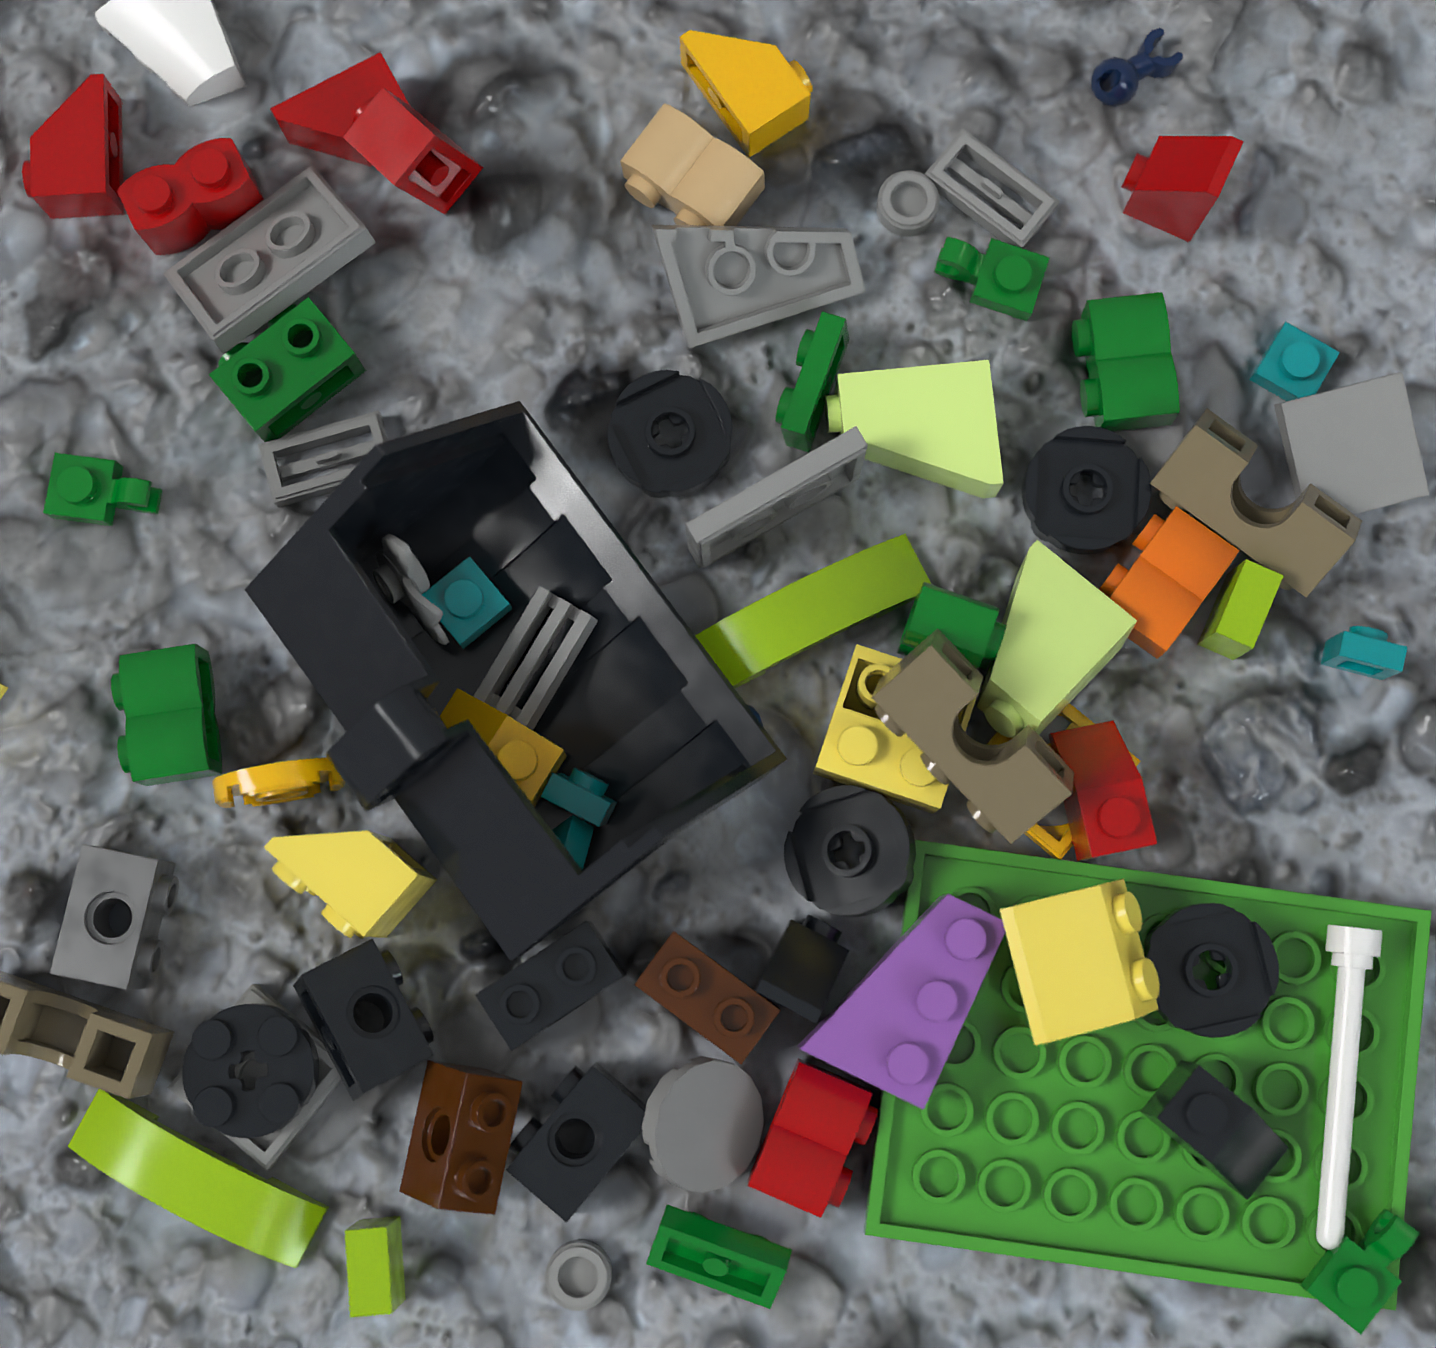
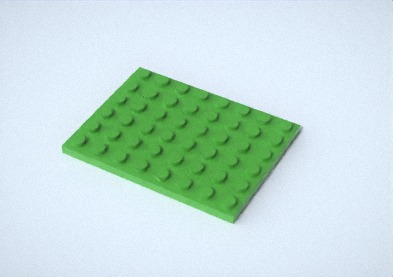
M915 840L916 859L913 866L914 877L912 884L905 893L900 937L941 895L950 894L1002 919L1000 909L1124 879L1127 892H1131L1135 896L1141 910L1142 927L1138 933L1143 951L1147 934L1173 911L1194 904H1223L1244 914L1251 922L1255 921L1266 931L1277 954L1279 982L1274 996H1270L1267 1006L1260 1013L1262 1016L1248 1029L1231 1036L1215 1038L1197 1036L1170 1026L1157 1011H1153L1135 1020L1035 1045L1005 932L924 1110L881 1089L863 1230L865 1235L1316 1299L1300 1285L1328 1250L1323 1248L1316 1239L1338 966L1331 965L1332 952L1325 951L1327 925L1383 931L1381 957H1373L1372 970L1365 969L1344 1235L1358 1245L1373 1221L1384 1209L1404 1220L1432 911ZM1207 950L1199 954V964L1193 966L1192 971L1195 979L1204 980L1207 989H1213L1217 987L1216 976L1225 973L1226 966L1223 960H1212ZM1181 1060L1202 1066L1249 1105L1289 1147L1248 1200L1244 1199L1140 1112ZM1400 1258L1387 1266V1269L1398 1278ZM1398 1288L1381 1309L1396 1311Z

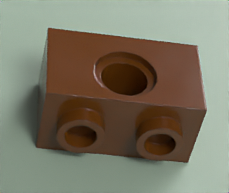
M675 931L671 933L634 984L741 1065L781 1011L777 1006Z
M428 1060L399 1192L438 1210L495 1215L523 1081L485 1068Z

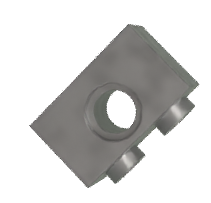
M82 844L50 974L125 990L145 989L148 978L153 979L156 976L163 957V941L157 939L163 914L169 915L177 899L179 879L173 876L176 863ZM124 901L131 909L132 922L129 929L123 935L118 936L110 928L109 914L117 903Z

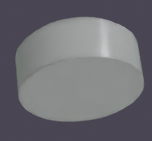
M911 170L900 171L888 177L882 184L877 199V215L882 225L891 233L903 237H912L925 232L933 224L939 207V193L933 181L926 175Z
M572 1240L560 1246L550 1258L545 1272L546 1287L552 1299L560 1306L573 1311L587 1310L601 1302L607 1294L612 1280V1265L608 1255L600 1246L587 1240Z

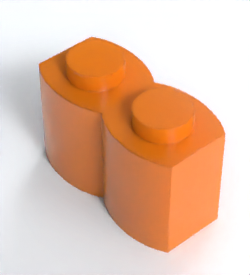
M1177 506L1165 520L1156 514L1151 517L1132 543V545L1142 551L1128 570L1118 563L1099 588L1101 592L1137 620L1128 639L1156 659L1160 658L1170 648L1240 551Z

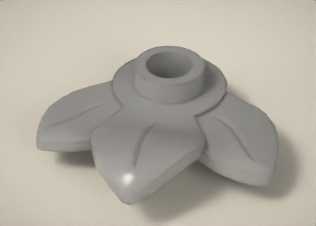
M391 534L382 538L383 550L376 554L379 567L373 570V576L379 589L391 603L400 600L407 606L433 640L443 645L449 643L446 634L439 625V621L443 616L442 610L422 596V593L430 588V583L420 562L411 552L407 543Z

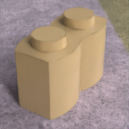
M665 103L620 160L623 176L627 180L624 184L626 190L636 200L649 208H654L658 203L676 214L674 218L676 225L737 226L765 189L764 171L737 149L713 137L689 116Z

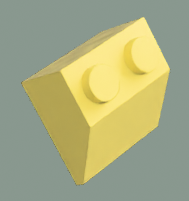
M1124 879L1000 909L1035 1045L1135 1020L1159 1009L1156 1001L1160 992L1158 974L1152 961L1144 956L1138 933L1142 927L1141 910L1135 896L1131 892H1127Z

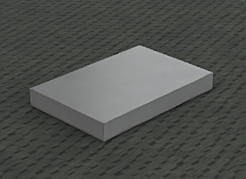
M311 166L163 274L213 342L225 354L376 242L363 223L316 169Z
M857 426L685 523L688 551L698 568L702 567L704 569L859 480L868 445Z

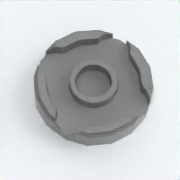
M699 1056L689 1059L688 1061L692 1062L685 1064L680 1069L673 1067L661 1077L647 1101L642 1132L644 1144L649 1145L650 1155L653 1160L649 1159L658 1175L673 1186L683 1190L709 1193L728 1186L747 1169L759 1147L764 1119L762 1099L751 1076L734 1063Z

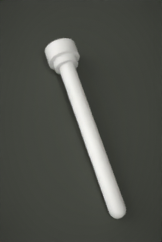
M1327 925L1325 951L1332 952L1331 965L1338 966L1316 1227L1318 1243L1328 1250L1338 1247L1344 1238L1365 969L1372 970L1373 957H1381L1383 932L1382 930Z

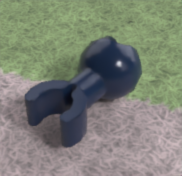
M1162 28L1152 30L1145 37L1137 54L1128 60L1119 57L1103 60L1094 69L1091 76V90L1103 105L1111 107L1124 105L1136 95L1140 80L1146 76L1165 78L1175 71L1183 59L1181 52H1176L1169 58L1161 56L1149 57L1164 35Z

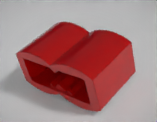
M217 138L202 142L186 151L174 165L161 164L145 168L129 177L117 190L135 231L155 255H172L195 246L206 237L211 229L223 230L264 200L248 164L232 138Z
M798 1058L749 1174L747 1186L819 1218H822L828 1204L838 1208L846 1194L853 1174V1170L844 1167L846 1157L853 1142L862 1146L865 1145L877 1118L879 1109L869 1105L873 1094L871 1090Z

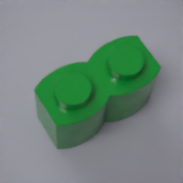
M1157 292L1087 300L1081 313V319L1073 320L1072 341L1075 356L1085 357L1089 373V379H1082L1080 384V399L1084 417L1093 416L1095 427H1101L1110 431L1172 425L1180 413L1177 375L1171 354L1169 320L1163 293Z
M923 582L914 600L896 653L906 657L938 628L976 669L979 668L986 671L989 662H994L1007 625L996 621L999 613L998 607Z
M195 643L120 655L119 672L112 675L111 691L115 706L119 711L124 710L126 716L125 735L119 736L117 743L118 758L122 770L125 773L131 774L133 782L144 786L222 775L221 741L215 715V686L209 652Z

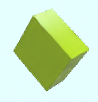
M1247 559L1227 573L1197 645L1231 660H1235L1252 650L1284 575Z
M400 1216L360 1219L345 1230L350 1318L393 1314L406 1300Z

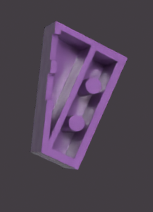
M950 894L939 896L893 944L874 967L853 986L834 1009L797 1046L800 1050L924 1110L1005 934L1003 920Z

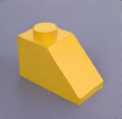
M688 30L679 36L682 66L748 158L809 119L810 98L813 92L811 81L803 67L796 60L788 63L776 45Z
M458 688L439 716L447 728L468 719L534 807L539 802L552 773H557L567 757L564 749L505 713Z

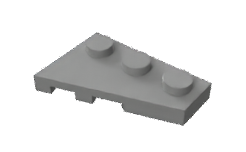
M651 225L685 342L689 349L866 292L852 234L846 228Z

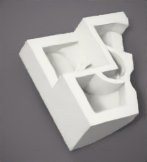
M110 0L94 13L99 25L108 35L111 33L145 68L163 79L170 90L189 107L246 87L228 35L220 22L213 0Z

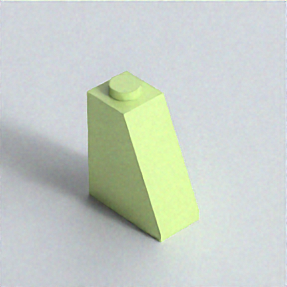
M989 360L837 375L835 395H825V415L828 433L839 432V435L857 426L868 445L864 459L983 499L997 496L1004 481Z
M1036 540L1029 547L1015 578L1002 621L1003 624L1007 625L1005 634L994 662L990 661L977 707L984 712L988 723L1005 737H1015L1028 725L1040 735L1120 651L1137 620L1039 540Z

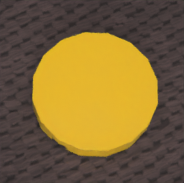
M328 758L300 759L260 765L229 772L216 777L212 781L215 804L223 808L235 806L233 796L243 795L244 805L252 804V807L312 798L314 794L321 793L320 783L329 781L330 791H338L346 783Z

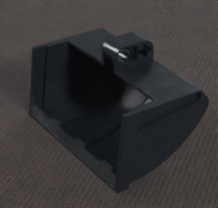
M520 401L376 444L245 588L249 597L346 730V733L327 751V758L364 810L368 811L390 800H396L510 961L519 958L544 940L676 834L756 784L787 760ZM391 534L408 544L411 552L423 567L428 577L430 588L470 556L509 602L512 610L464 649L439 621V625L446 634L449 643L443 645L436 642L423 629L407 606L400 600L391 603L379 589L373 576V570L379 567L376 554L383 550L382 538ZM539 586L598 620L533 731L564 749L567 757L557 773L570 776L575 767L609 785L604 795L617 801V804L607 824L600 827L543 797L540 798L534 807L468 719L447 728L439 717L457 688L474 697V694ZM553 609L549 610L544 621L542 622L541 626L539 627L538 631L536 632L535 636L533 637L532 641L530 642L529 646L527 647L526 651L524 652L523 656L521 657L520 661L518 662L517 666L515 667L514 671L512 672L511 676L506 682L504 688L499 694L500 697L503 695L504 691L506 690L507 686L509 685L510 681L512 680L513 676L515 675L516 671L518 670L519 666L521 665L522 661L527 655L529 649L531 648L532 644L534 643L535 639L537 638L538 634L540 633L541 629L543 628ZM567 618L548 650V655L539 670L533 675L518 700L516 707L521 710L523 709L574 621ZM572 815L594 827L583 870L552 831Z

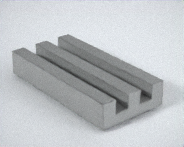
M963 128L925 173L933 181L938 193L1000 241L1023 249L1027 246L1032 236H1035L1041 229L1045 220L1054 213L1060 202ZM960 152L965 154L1037 210L1032 215L1004 194L1001 188L989 179L983 178L957 158ZM947 170L948 172H950L952 175H954L956 178L962 181L965 185H967L969 188H971L973 191H975L977 194H979L981 197H983L985 200H987L989 203H991L993 206H995L997 209L1003 212L1006 216H1008L1010 219H1012L1014 222L1022 227L1021 230L1014 224H1012L1010 221H1008L1006 218H1004L1002 215H1000L993 208H991L989 205H987L985 202H983L981 199H979L977 196H975L973 193H971L969 190H967L965 187H963L961 184H959L956 180H954L944 171Z
M379 411L371 412L258 444L273 503L280 508L332 493L355 467L288 486H283V481L361 460L376 444L389 441L386 436L385 424ZM372 433L373 440L333 450L278 467L276 458L361 434Z
M539 586L474 694V697L533 730L598 620ZM553 609L552 613L550 614L549 618L547 619L546 623L544 624L543 628L541 629L540 633L538 634L537 638L535 639L534 643L529 649L527 655L525 656L524 660L522 661L521 665L519 666L518 670L516 671L515 675L513 676L503 695L500 697L499 694L501 693L506 682L508 681L509 677L511 676L512 672L514 671L515 667L517 666L518 662L520 661L521 657L523 656L524 652L526 651L527 647L529 646L530 642L532 641L533 637L535 636L536 632L538 631L539 627L544 621L549 610ZM567 618L574 621L572 627L521 710L516 707L518 700L535 672L539 670L548 655V650Z

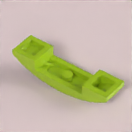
M903 534L809 574L731 614L695 636L735 689L764 675L767 669L874 616L879 618L915 600L923 582L929 584L931 582L906 534Z
M98 1089L68 1144L71 1150L125 1187L182 1219L254 1253L293 1268L299 1266L329 1206L274 1177L265 1179L158 1122L159 1116L124 1097Z

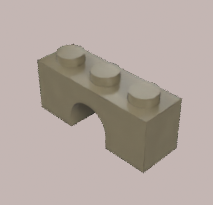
M1206 408L1161 466L1150 484L1159 490V497L1172 510L1177 506L1187 514L1191 513L1209 526L1211 531L1238 550H1242L1261 564V566L1284 575L1279 586L1284 590H1291L1293 588L1304 597H1307L1356 541L1362 520L1311 483L1293 503L1285 507L1270 509L1253 503L1242 489L1240 474L1249 464L1258 445Z
M937 628L879 680L871 697L877 703L875 711L882 723L892 733L899 737L906 734L922 750V762L939 782L944 785L952 782L969 800L966 803L969 812L981 827L990 833L998 830L1012 844L1072 794L1074 772L1030 725L1026 726L1011 740L997 745L979 743L965 733L960 725L958 713L979 694L983 676Z
M0 971L1 1055L18 1054L56 1064L68 1070L67 1078L127 1099L152 1094L175 1031Z

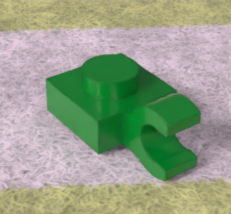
M946 237L944 246L940 250L934 273L974 285L969 300L970 303L1028 321L1032 315L1050 257L993 238L990 239L985 254H982L965 241Z
M55 453L43 513L52 519L113 526L116 509L158 514L163 490L151 487L152 482L148 480L122 478L124 466L115 460Z
M1384 1209L1373 1221L1358 1245L1344 1235L1338 1247L1325 1252L1300 1286L1361 1335L1402 1282L1387 1269V1266L1409 1250L1417 1239L1419 1232L1399 1216L1393 1215L1387 1209Z

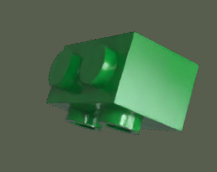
M309 297L298 305H290L268 322V328L250 343H239L223 354L218 362L219 367L209 374L264 442L282 438L366 372L355 352Z

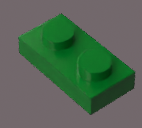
M822 311L815 331L806 329L802 336L796 357V365L802 368L795 388L786 386L783 390L775 421L781 424L780 428L786 446L805 452H810L825 410V395H830L850 340L846 318Z
M667 1204L646 1264L770 1309L787 1272L792 1249L770 1242L763 1236L748 1234L709 1220L699 1213L687 1212Z

